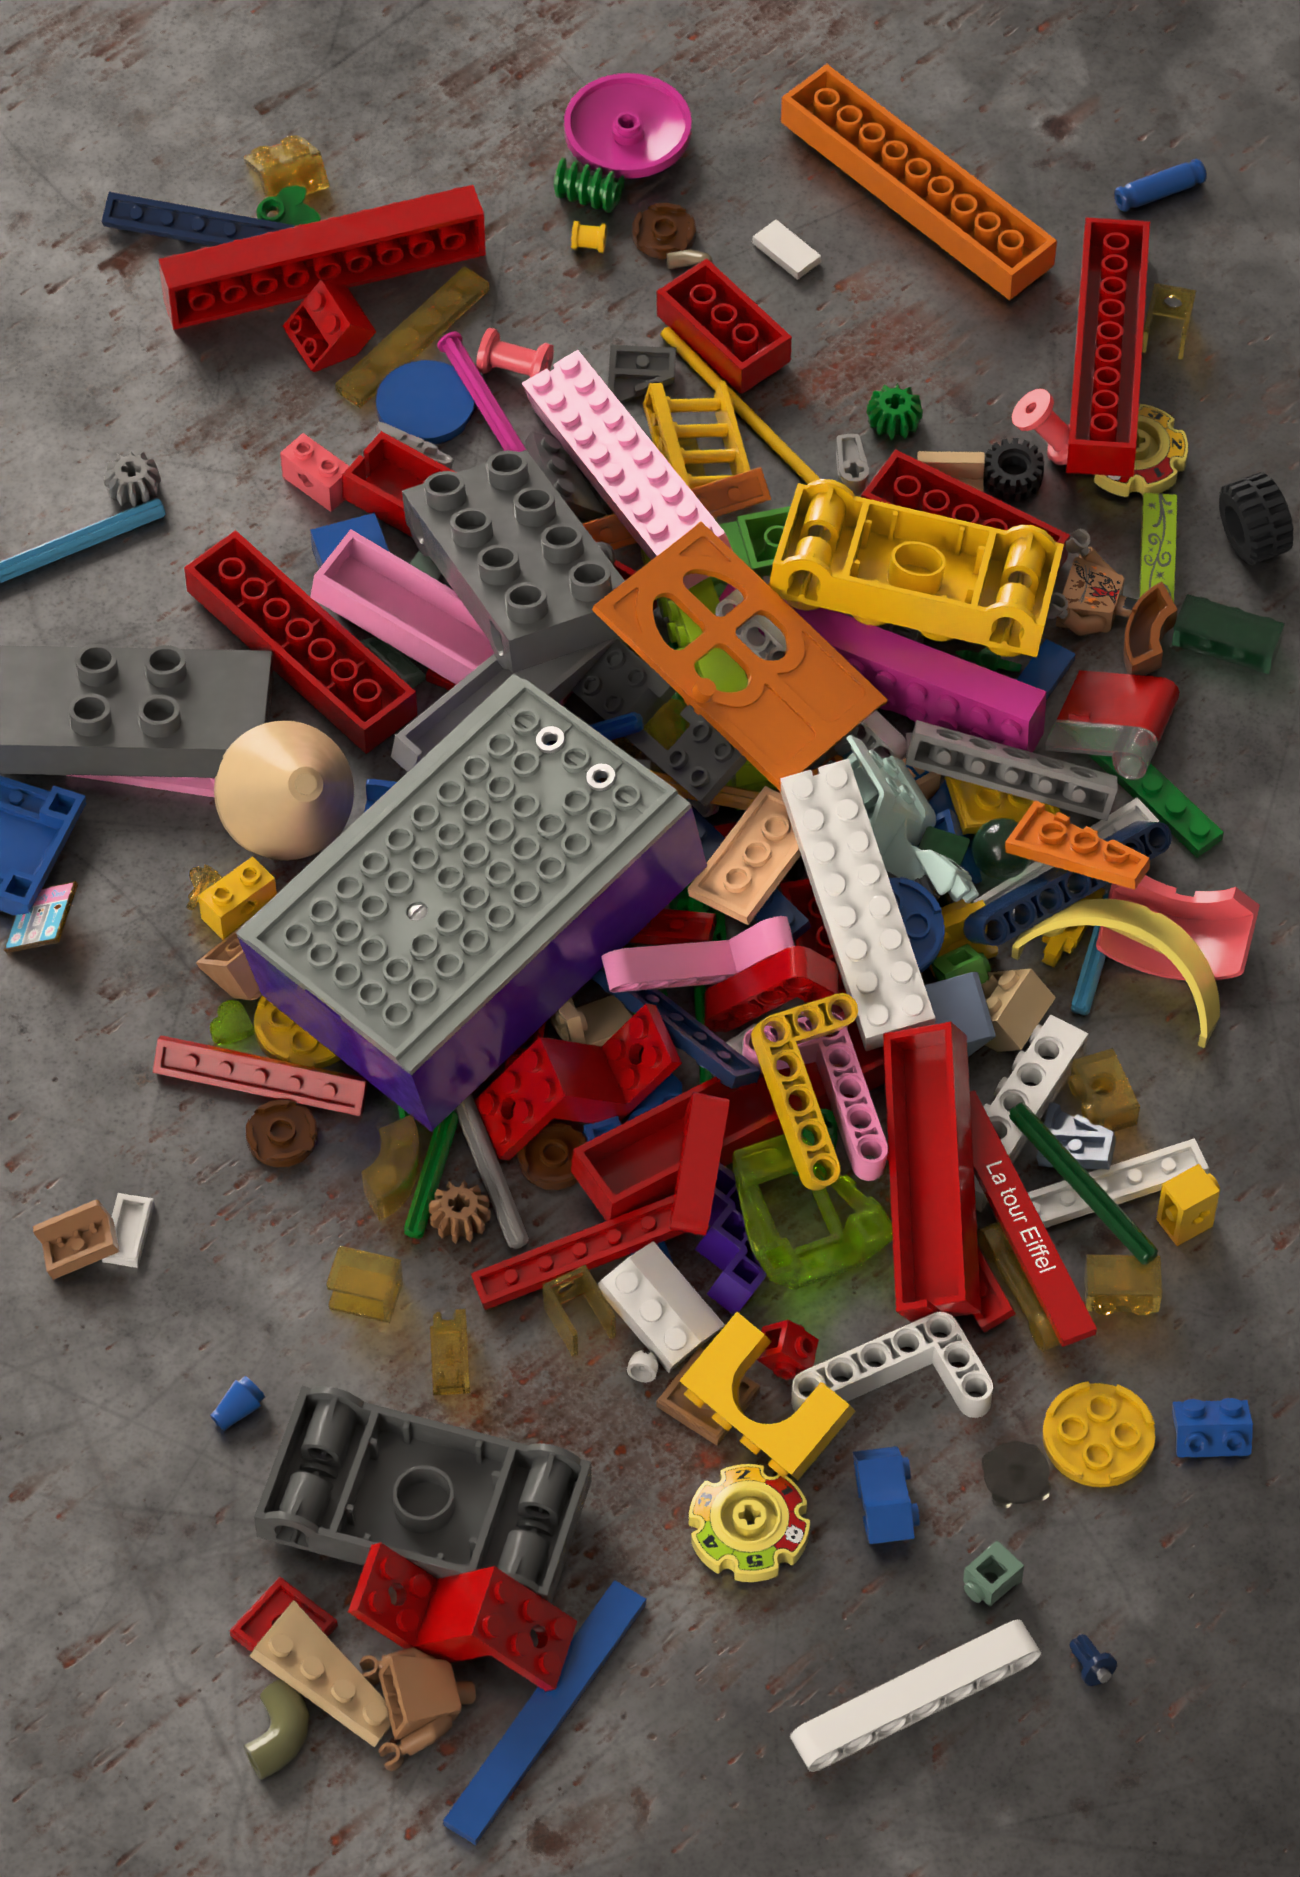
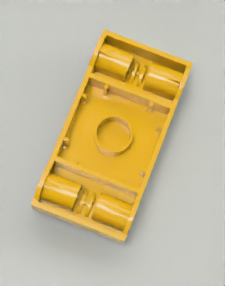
M820 479L808 485L801 483L797 485L773 561L769 586L782 599H785L789 605L800 610L824 608L850 614L857 621L865 625L880 626L889 623L919 630L922 635L934 641L959 639L985 645L991 652L1004 657H1014L1020 654L1037 657L1064 544L1055 542L1053 537L1045 530L1033 525H1019L1007 531L857 497L843 483L830 479Z

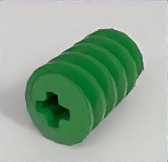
M562 157L558 163L553 181L556 197L563 199L567 196L570 202H576L579 199L580 204L584 206L591 202V206L594 209H600L603 206L605 212H612L622 196L624 175L620 177L618 182H615L614 171H610L606 178H602V168H597L594 175H591L590 164H586L583 170L579 171L578 161H573L570 168H567V159Z

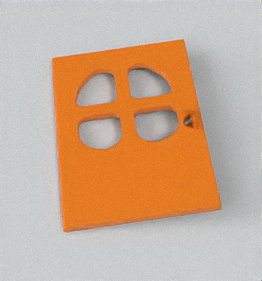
M702 521L698 522L695 527L597 602L592 608V611L684 698V702L688 706L691 705L694 708V712L698 716L701 715L780 792V778L807 770L871 714L888 702V699ZM689 574H701L720 579L738 589L743 595L744 600L725 616H716L684 586L683 577ZM661 597L672 600L702 629V634L682 650H674L669 647L655 624L653 614L654 600ZM755 615L765 616L783 633L787 646L786 654L779 660H764L747 647L737 637L735 631ZM715 648L723 649L743 668L748 678V685L745 689L738 692L716 690L713 681L708 678H701L698 675L694 664Z

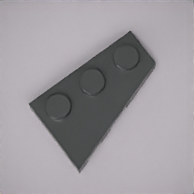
M532 431L525 440L529 454L573 513L589 521L607 516L604 508L560 442L551 435H542Z

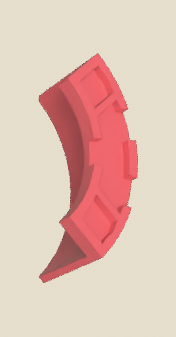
M1146 875L1136 890L1111 884L1108 899L1124 900L1146 906L1149 910L1161 913L1179 925L1195 941L1205 955L1214 974L1215 981L1238 977L1244 973L1260 905L1237 887L1221 891H1195V895L1192 897L1176 894V887L1158 882ZM1100 927L1096 948L1104 955L1141 972L1186 981L1177 967L1164 954L1107 927Z

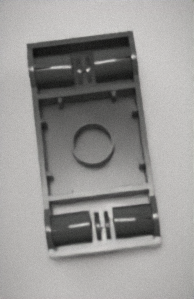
M527 450L521 452L501 451L492 455L487 463L457 473L452 471L437 472L430 475L424 484L402 490L406 524L410 528L419 551L424 556H430L489 639L496 659L505 670L510 669L512 673L619 637L592 611V608L625 580Z
M302 1386L254 1516L256 1534L259 1538L360 1565H365L371 1545L381 1542L436 1579L495 1566L552 1604L592 1482L591 1462L580 1459L572 1452L555 1445L544 1443L526 1445L366 1403L355 1395L338 1388L327 1386L309 1388Z

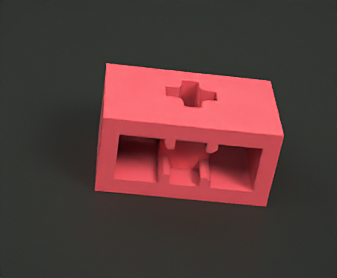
M304 433L280 452L282 476L284 479L330 512L344 501L342 473L349 465Z

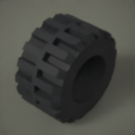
M1260 472L1222 486L1219 493V510L1222 524L1231 546L1246 564L1253 565L1289 552L1292 549L1294 530L1291 514L1281 490L1270 476Z

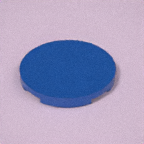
M433 360L414 361L399 366L383 379L376 394V408L380 422H384L434 445L449 441L462 433L475 410V402L454 367Z
M904 877L889 878L920 973H922L937 958L943 944L945 925L941 912L942 909L936 898L921 884Z

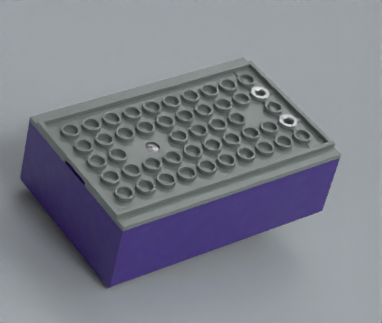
M513 674L236 932V935L259 990L270 1003L427 1129L433 1131L603 967L602 955L613 950L622 949L707 867L690 802L681 797L674 787L527 679L522 680Z

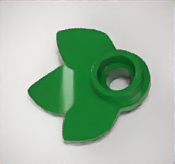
M302 186L282 188L276 197H267L262 200L256 211L258 219L295 226L321 220L320 215L315 209L303 203L306 196V188ZM270 211L279 212L275 217L267 216Z

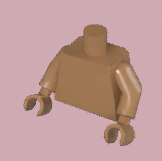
M407 1648L383 1655L380 1661L371 1655H366L360 1660L359 1665L362 1670L374 1668L371 1672L362 1673V1675L371 1685L381 1682L394 1739H401V1744L399 1745L388 1742L384 1743L379 1749L381 1757L390 1752L396 1753V1757L393 1760L385 1763L384 1766L387 1770L394 1771L400 1768L404 1760L403 1755L408 1754L412 1756L432 1745L451 1729L453 1721L461 1712L462 1705L473 1704L475 1701L476 1691L472 1681L455 1682L452 1666L447 1660L435 1659V1657L416 1648Z

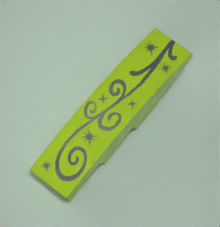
M1143 493L1139 598L1151 587L1163 582L1174 602L1177 495Z

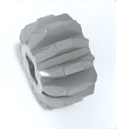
M130 450L128 456L123 457L117 454L116 462H108L107 472H105L104 485L107 487L110 498L117 499L120 506L130 502L135 507L137 502L142 501L146 503L150 499L149 496H157L161 475L158 472L155 460L147 459L144 452L134 456Z

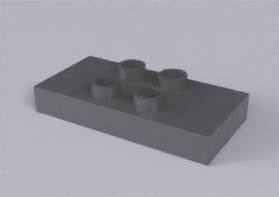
M91 644L85 647L0 645V774L215 778L223 755L230 745L248 730L270 722L274 684L272 651L179 649L170 645H162L155 648H111L104 644Z

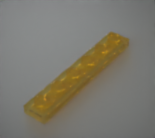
M464 266L335 383L336 392L361 408L377 393L381 382L391 371L413 361L489 291V282Z

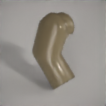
M691 249L666 253L669 269L697 265L706 258L710 262L713 261L708 253Z

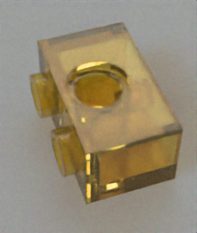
M1107 1049L1073 1060L1071 1075H1068L1067 1079L1073 1096L1078 1095L1082 1103V1116L1089 1119L1093 1125H1101L1113 1132L1137 1125L1140 1105L1114 1049ZM1102 1091L1108 1095H1099L1095 1092Z

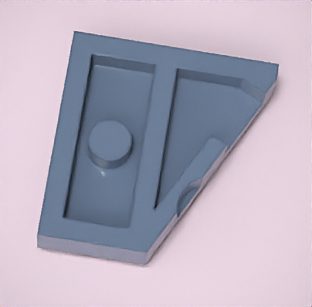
M1049 1102L1044 1125L1083 1168L1110 1170L1116 1144L1114 1132L1101 1125H1093L1089 1119L1079 1114L1073 1117L1061 1111L1059 1104ZM1038 1150V1165L1053 1167Z

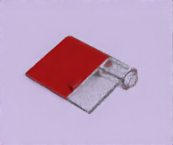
M1079 670L1045 743V750L1112 756L1113 766L1119 775L1130 780L1140 779L1148 770L1180 694L1179 688L1173 681L1163 677Z

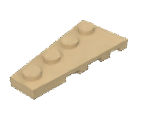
M293 1600L256 1645L250 1657L375 1747L391 1727L385 1699Z

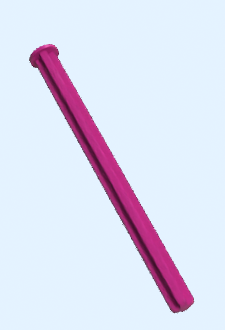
M459 332L445 334L438 341V349L447 355L503 450L517 452L526 450L463 346L461 334Z

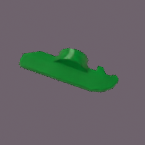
M988 648L982 649L979 653L970 650L956 651V654L966 660L975 661L977 665L992 671L1001 668L1020 672L1022 668L1021 664L1001 659L1000 655L991 652Z

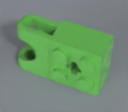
M791 506L737 516V521L719 524L726 533L733 552L762 580L763 576L771 577L773 561ZM711 577L719 599L728 583Z

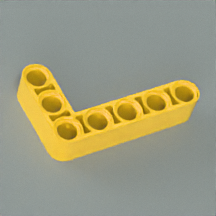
M844 993L831 995L769 1015L753 1028L751 1034L754 1050L800 1180L806 1188L813 1191L822 1190L836 1182L841 1170L798 1044L838 1032L856 1019L858 1005L854 998ZM832 1005H838L843 1009L844 1020H837L832 1015ZM799 1015L806 1016L810 1020L811 1031H805L800 1028L798 1024ZM765 1026L773 1027L777 1031V1042H772L766 1038L764 1033ZM777 1060L785 1061L789 1065L790 1076L786 1077L778 1072L776 1067ZM789 1095H796L801 1099L802 1111H796L791 1108L788 1100ZM802 1129H807L814 1135L815 1142L813 1146L805 1144L801 1139ZM814 1164H821L826 1169V1180H819L814 1175Z

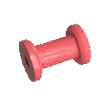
M488 328L479 346L476 367L483 374L488 373L492 368L498 367L532 378L545 369H548L550 372L554 348L552 344L544 343L536 351L500 341V334L497 329Z
M1045 389L1033 390L1026 394L1015 406L1012 413V422L1021 431L1034 429L1048 443V458L1056 465L1067 464L1070 424L1067 425L1052 410L1054 399Z

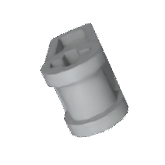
M859 434L839 435L836 439L838 482L845 484L853 491L855 496L861 497V494L868 486L869 467Z

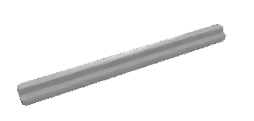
M470 1094L455 1109V1112L458 1114L459 1122L507 1244L514 1249H520L528 1243L529 1238L473 1096Z

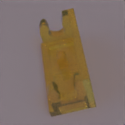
M466 1308L455 1309L454 1318L450 1320L442 1319L440 1312H436L433 1315V1326H430L433 1395L470 1393Z

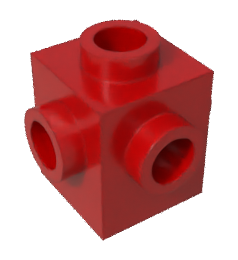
M787 1319L762 1327L761 1332L770 1339L771 1343L757 1358V1361L772 1370L777 1377L793 1379L800 1372L813 1367L819 1339L805 1331L803 1326Z

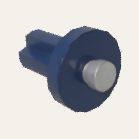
M1081 1634L1076 1639L1071 1640L1069 1644L1071 1651L1083 1666L1081 1671L1083 1681L1088 1686L1107 1682L1117 1668L1116 1659L1110 1653H1100L1087 1635Z

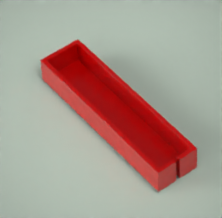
M951 1021L884 1033L896 1312L911 1323L936 1312H946L953 1317L981 1313L967 1035Z

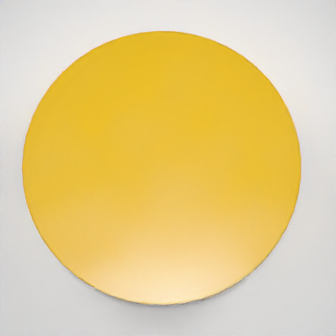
M263 995L260 997L254 1016V1031L260 1048L269 1058L320 1069L341 1060L270 1003Z
M1087 1381L1067 1388L1052 1401L1044 1420L1043 1444L1052 1464L1067 1478L1086 1486L1111 1487L1131 1480L1145 1468L1154 1449L1155 1423L1147 1405L1131 1390L1119 1384L1113 1386L1103 1383H1089Z

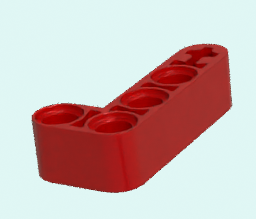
M804 946L785 948L708 988L704 994V1025L713 1032H728L796 997L810 1003L839 994L838 965Z
M693 1092L688 1101L682 1127L684 1138L669 1229L703 1236L707 1233L729 1109V1099Z

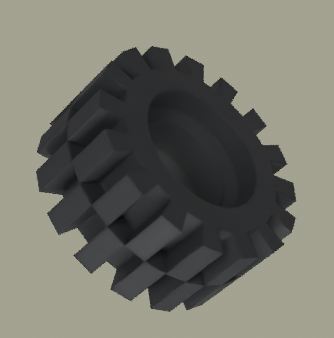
M1007 438L1002 439L1001 446L996 442L992 445V450L988 449L986 452L983 481L986 483L987 490L991 491L993 489V495L997 498L1000 494H1003V500L1009 501V496H1014V502L1020 501L1021 495L1025 499L1031 498V492L1036 494L1039 491V486L1042 485L1044 456L1042 452L1038 453V447L1035 444L1029 448L1030 441L1025 439L1023 444H1018L1019 438H1013L1012 443H1008ZM1006 465H1018L1023 467L1026 472L1019 475H1011L1005 473L1001 468Z

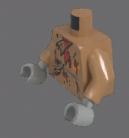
M1077 529L1071 533L1072 538L1066 542L1065 546L1068 552L1073 554L1079 552L1080 555L1074 558L1063 593L1057 592L1052 594L1047 618H1056L1057 627L1068 628L1078 636L1097 632L1107 633L1111 631L1116 615L1126 618L1130 617L1132 608L1138 600L1123 596L1125 578L1109 566L1093 547H1087L1090 544L1088 532L1084 529Z

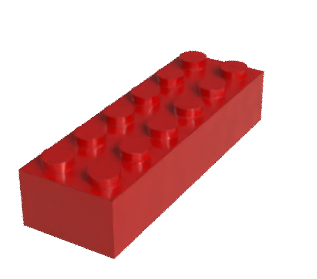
M896 449L861 494L862 498L1006 531L1019 525H1033L1045 530L1053 537L1055 542L1064 544L1058 571L1068 559V551L1065 545L1070 540L1069 534Z

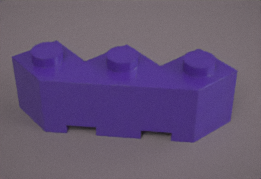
M719 1162L709 1221L711 1227L695 1250L723 1271L707 1292V1295L734 1315L736 1312H740L770 1270L767 1258H762L759 1247L761 1236L755 1214L750 1213L747 1184Z

